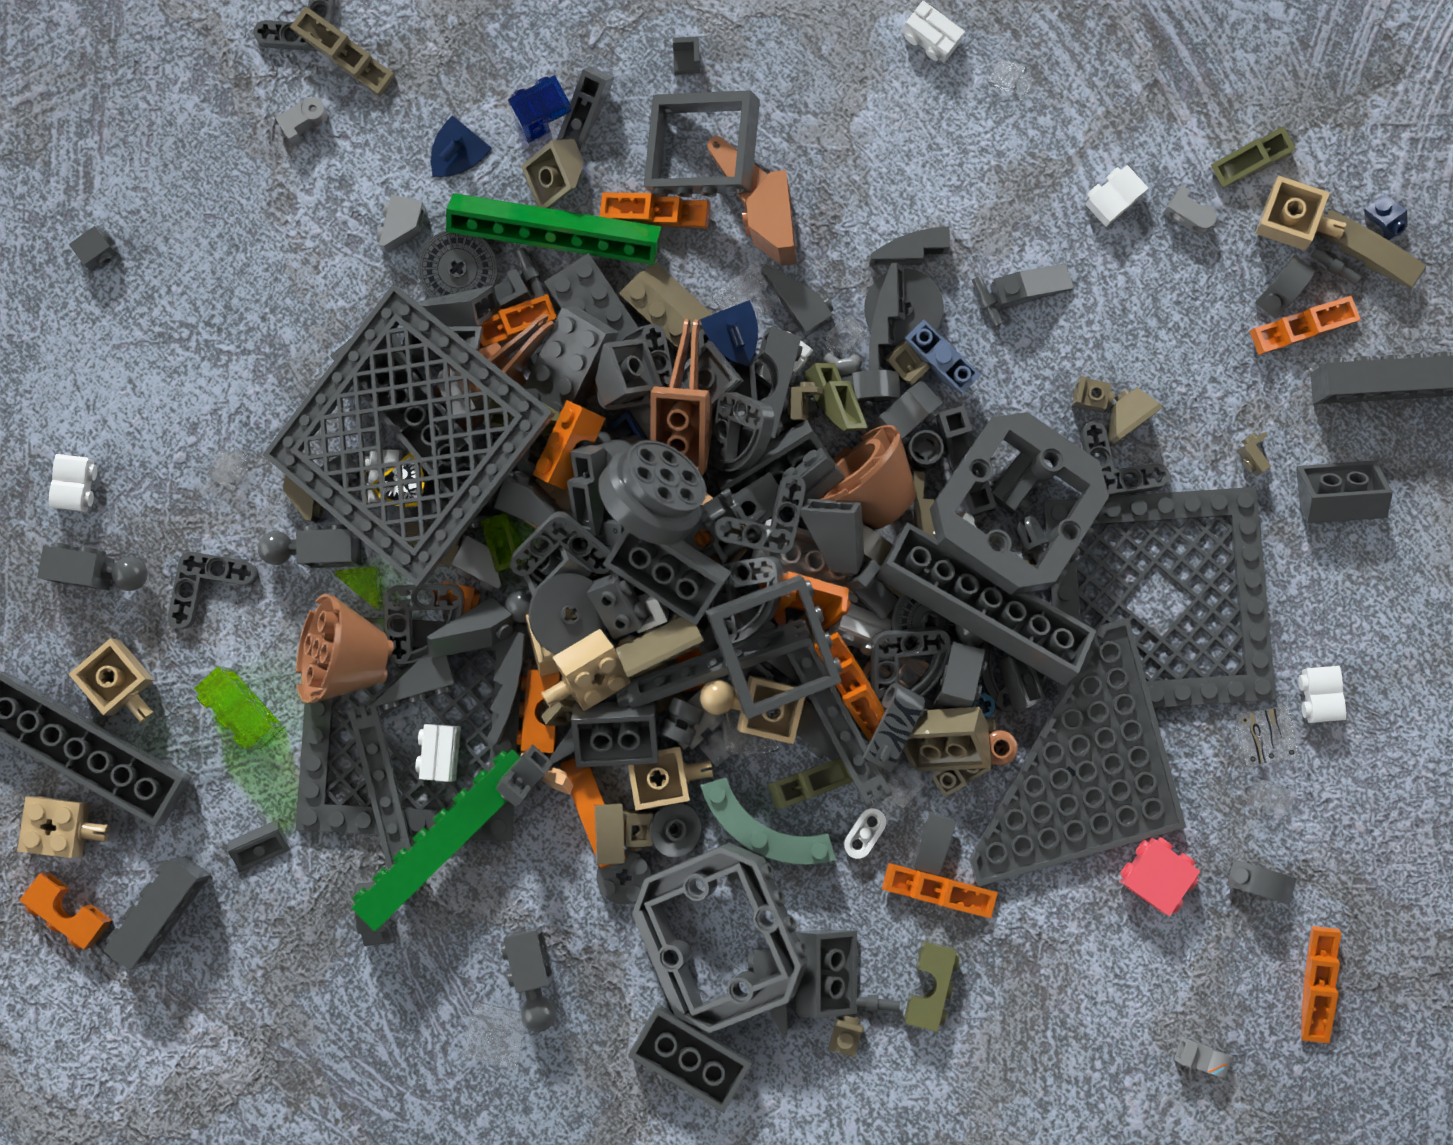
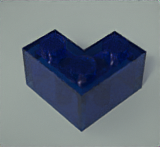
M555 75L550 78L543 77L539 79L534 86L527 90H517L508 99L513 117L527 143L550 133V122L572 112L570 102Z

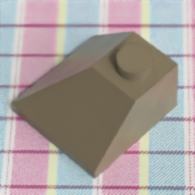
M575 139L551 140L523 163L521 167L537 206L550 208L575 189L584 161Z
M1138 387L1131 392L1125 389L1114 398L1117 402L1110 409L1107 432L1110 447L1162 409L1161 404Z

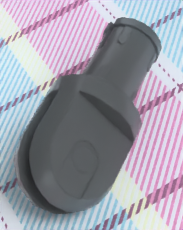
M1027 516L1018 522L1017 531L1024 545V552H1031L1037 565L1047 549L1046 545H1048L1049 539L1047 536L1045 537L1038 521L1034 517Z

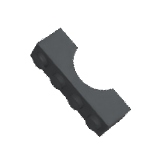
M770 327L764 333L758 354V359L766 365L772 380L768 397L761 401L771 406L774 411V426L770 441L778 437L781 432L782 422L779 421L780 416L788 406L789 397L786 396L788 386L791 387L794 382L796 371H793L795 361L798 362L803 348L800 346L801 336L774 327ZM741 424L739 434L752 438L754 429Z
M965 405L939 412L935 418L952 473H954L974 443L973 430ZM972 470V473L976 477L981 478V475L978 471ZM989 481L979 490H969L962 501L964 511L973 517L992 512L997 508Z

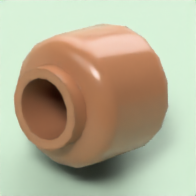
M1003 730L990 732L991 764L1000 766L1012 762L1018 751L1017 741L1014 736Z

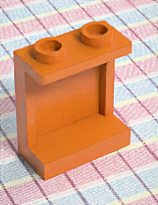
M788 571L783 576V581L800 574ZM800 575L805 581L809 580L812 584L815 595L811 596L814 607L819 606L824 621L821 622L823 631H826L848 613L850 608V599H848L849 588ZM798 590L781 596L778 608L772 618L779 615L786 607L805 611Z

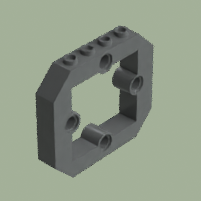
M1026 412L992 417L987 422L929 510L938 546L1010 595L1048 589L1053 583L1059 584L1067 573V570L1064 569L1068 561L1072 563L1081 551L1077 548L1081 541L1085 542L1092 534L1094 529L1090 526L1093 521H1099L1107 510L1104 504L1109 495L1100 461ZM1002 440L1033 460L1031 470L1037 478L1049 480L1056 475L1082 493L1066 519L1051 531L1049 536L1050 544L1035 567L1010 551L1012 546L1011 539L1005 531L995 529L985 534L955 513L969 490L976 491L981 489L992 477L993 466L989 460ZM1044 459L1049 460L1052 464V467L1047 466L1044 462ZM972 470L978 471L981 475V478L976 477L972 473ZM1063 531L1070 535L1071 540L1064 537ZM990 542L995 543L998 546L999 551L993 550L990 546Z
M730 842L645 878L632 913L675 1017L709 1033L788 1003L796 995L808 963L806 945L798 938L796 922L786 910V900L783 892L776 887L773 880L775 875L771 865L766 863L764 857ZM737 871L755 912L753 915L754 925L759 931L764 933L780 972L759 979L755 973L743 971L729 982L727 993L702 1002L687 966L692 955L691 947L684 940L675 938L661 902L682 893L692 901H701L714 893L717 888L718 878ZM696 879L703 882L704 891L698 889ZM766 911L773 913L775 916L774 923L767 920ZM671 950L678 954V961L671 957ZM740 982L747 985L748 993H744L740 989Z

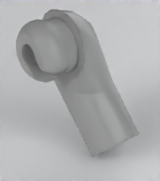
M828 352L821 363H835L840 376H846L860 370L862 359L858 355H852L849 358L839 360Z

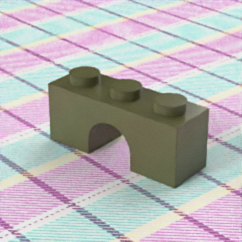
M922 940L916 967L933 975L934 986L928 994L923 996L909 993L903 1018L905 1024L938 1032L939 1025L944 1026L947 1010L943 1009L946 998H951L953 983L950 982L952 971L957 972L960 956L956 955L957 950L955 948Z

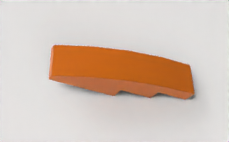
M602 193L599 217L662 227L708 229L711 203L708 200H683L681 197L654 196L652 193Z
M546 294L500 310L497 315L490 317L479 325L483 328L479 349L496 342L501 345L511 341L544 313L549 317L545 323L555 321L557 315L549 295Z
M1348 296L1281 318L1276 322L1256 327L1249 332L1258 355H1262L1358 322L1361 319L1352 296Z
M836 632L830 636L833 642V647L830 648L833 658H838L843 673L839 674L841 683L835 686L842 695L843 703L868 740L871 741L885 710L854 656L839 633ZM816 643L814 644V650L823 662L820 650Z
M573 758L560 765L562 771L568 774L567 777L574 785L571 795L596 856L594 805L606 804L591 767H576V760ZM602 864L599 866L603 869L613 864Z
M888 863L882 889L885 891L990 919L998 893Z
M1311 926L1303 988L1302 1041L1330 1043L1339 994L1336 990L1340 966L1337 956L1342 933L1337 928Z

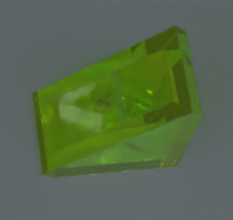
M502 513L482 520L481 524L495 572L511 568L512 555L523 543V539L507 513ZM519 559L518 565L522 564V560Z
M379 568L337 570L334 573L335 576L373 608L380 611L383 607Z

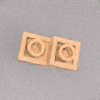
M552 766L540 779L548 786L570 795L574 786L567 777L568 774Z

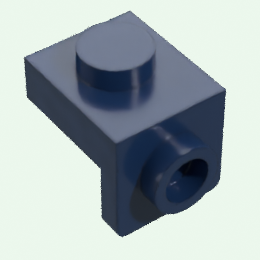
M1385 193L1364 208L1365 216L1383 229V237L1387 240L1402 234L1408 226L1407 209Z

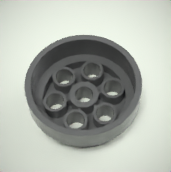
M652 440L640 441L634 444L631 449L618 452L602 471L598 484L602 502L617 523L634 536L658 545H672L682 541L700 520L702 503L706 497L704 480L695 465L675 448Z

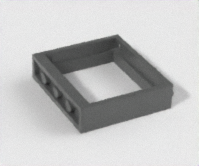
M751 90L653 95L643 187L654 196L676 194L680 197H692V194H701L707 197H715L717 193H725L729 196L751 193L760 99ZM741 111L735 177L661 178L667 114Z
M800 575L706 610L743 714L747 719L841 683L839 674L843 673L838 658L832 657L830 648L833 647V642L829 633L823 632L821 622L824 621L819 606L814 607L811 596L815 595L812 584L809 580L805 581ZM798 590L828 675L754 703L723 618Z

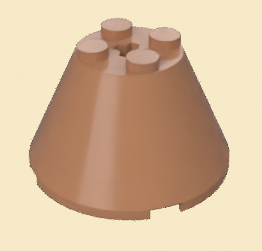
M329 594L319 596L316 599V603H319L315 611L310 610L307 615L298 646L296 673H301L302 685L297 684L300 699L305 703L313 704L372 687L378 683H384L388 674L386 668L387 659L393 652V641L388 640L383 631L335 596Z

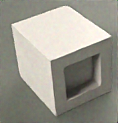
M647 593L638 595L640 601L645 604L649 615L641 629L637 630L638 633L668 622L669 609L667 606Z

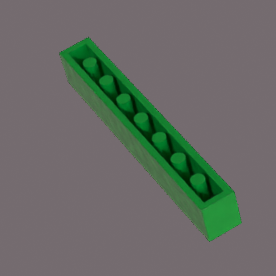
M453 193L446 208V232L573 253H589L592 256L655 265L659 251L661 226Z
M503 749L492 760L495 764L488 771L485 769L481 770L472 779L475 784L468 791L463 788L452 799L455 804L448 811L445 808L439 811L432 819L435 823L428 830L422 828L412 838L415 843L408 850L403 847L392 858L395 863L388 870L384 867L380 869L372 878L374 883L367 890L362 887L351 898L354 901L351 909L374 932L507 802L496 787L501 777L519 758L513 749H510L508 752Z

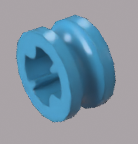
M980 694L979 698L982 701L989 702V707H986L988 711L983 713L984 717H989L995 710V702L988 694Z

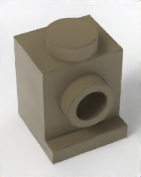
M1080 376L1075 384L1071 407L1103 413L1107 406H1112L1115 391L1110 390L1111 383ZM1092 390L1099 391L1100 397H1093Z
M646 809L623 810L624 846L629 851H642L643 847L652 846L650 826L653 814ZM633 825H637V831L635 833H631V827Z

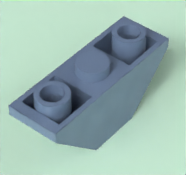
M924 319L905 337L906 342L923 362L929 364L931 367L929 371L939 381L960 394H963L981 376Z

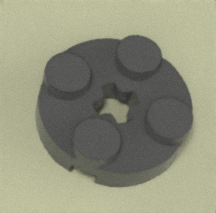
M624 849L626 856L624 863L613 864L603 869L600 866L598 867L596 879L599 890L611 902L630 904L637 901L644 879L651 876L647 862L635 851ZM623 869H627V874L632 876L631 881L627 880L625 884H620V879L616 878V874L621 873Z

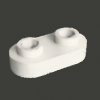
M868 808L860 814L844 840V849L849 856L860 859L869 854L886 827V818L880 810ZM871 816L877 820L876 825L873 827H869L867 824V819ZM856 839L862 842V847L858 850L852 847V843Z

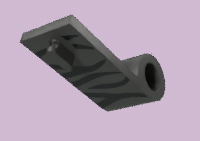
M898 683L891 684L882 700V706L887 709L863 758L892 772L917 720L923 716L926 710L925 699Z

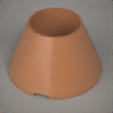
M892 425L875 428L860 436L863 441L852 449L846 446L833 460L840 467L845 478L819 498L820 500L861 502L862 524L873 530L881 529L898 519L911 506L917 495L900 433Z

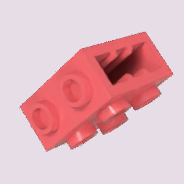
M1159 837L1158 840L1149 838L1147 841L1143 840L1135 851L1137 856L1132 863L1128 862L1120 872L1122 878L1119 883L1161 913L1170 916L1172 913H1177L1183 905L1184 901L1182 898L1187 890L1191 891L1199 881L1197 876L1200 870L1194 867L1196 862L1182 853L1179 856L1171 851L1173 845L1163 838Z

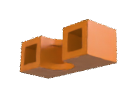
M567 400L532 475L569 491L567 481L574 478L570 451L581 440H589L594 443L606 418Z
M527 669V675L522 676L521 691L526 692L525 702H520L519 718H523V729H518L517 745H521V751H526L532 744L544 753H554L556 750L558 726L543 724L538 718V707L545 701L541 692L561 682L562 675L560 672L540 676L539 670Z
M50 872L39 873L19 900L26 905L24 909L31 915L40 916L46 920V926L52 931L63 933L68 937L67 941L77 949L93 947L113 920L92 904L82 906L75 916L67 914L63 909L62 901L70 887Z

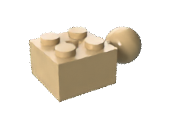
M750 675L747 682L754 703L798 687ZM715 679L703 686L700 692V701L703 708L709 713L720 715L728 712L730 709L740 710L736 728L740 732L794 744L805 697L777 707V711L771 712L770 716H768V712L747 719L743 714L734 689L728 682Z

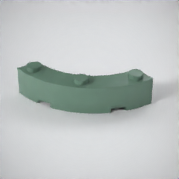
M726 777L700 785L705 800L719 823L731 836L750 850L764 857L791 864L809 865L836 860L827 832L805 836L776 831L763 825L747 813L734 796Z

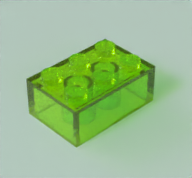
M217 666L193 688L199 694L196 696L197 700L205 708L208 709L210 707L217 714L214 717L215 720L223 728L226 729L228 727L235 734L232 738L242 749L245 747L247 749H262L285 728L232 668Z

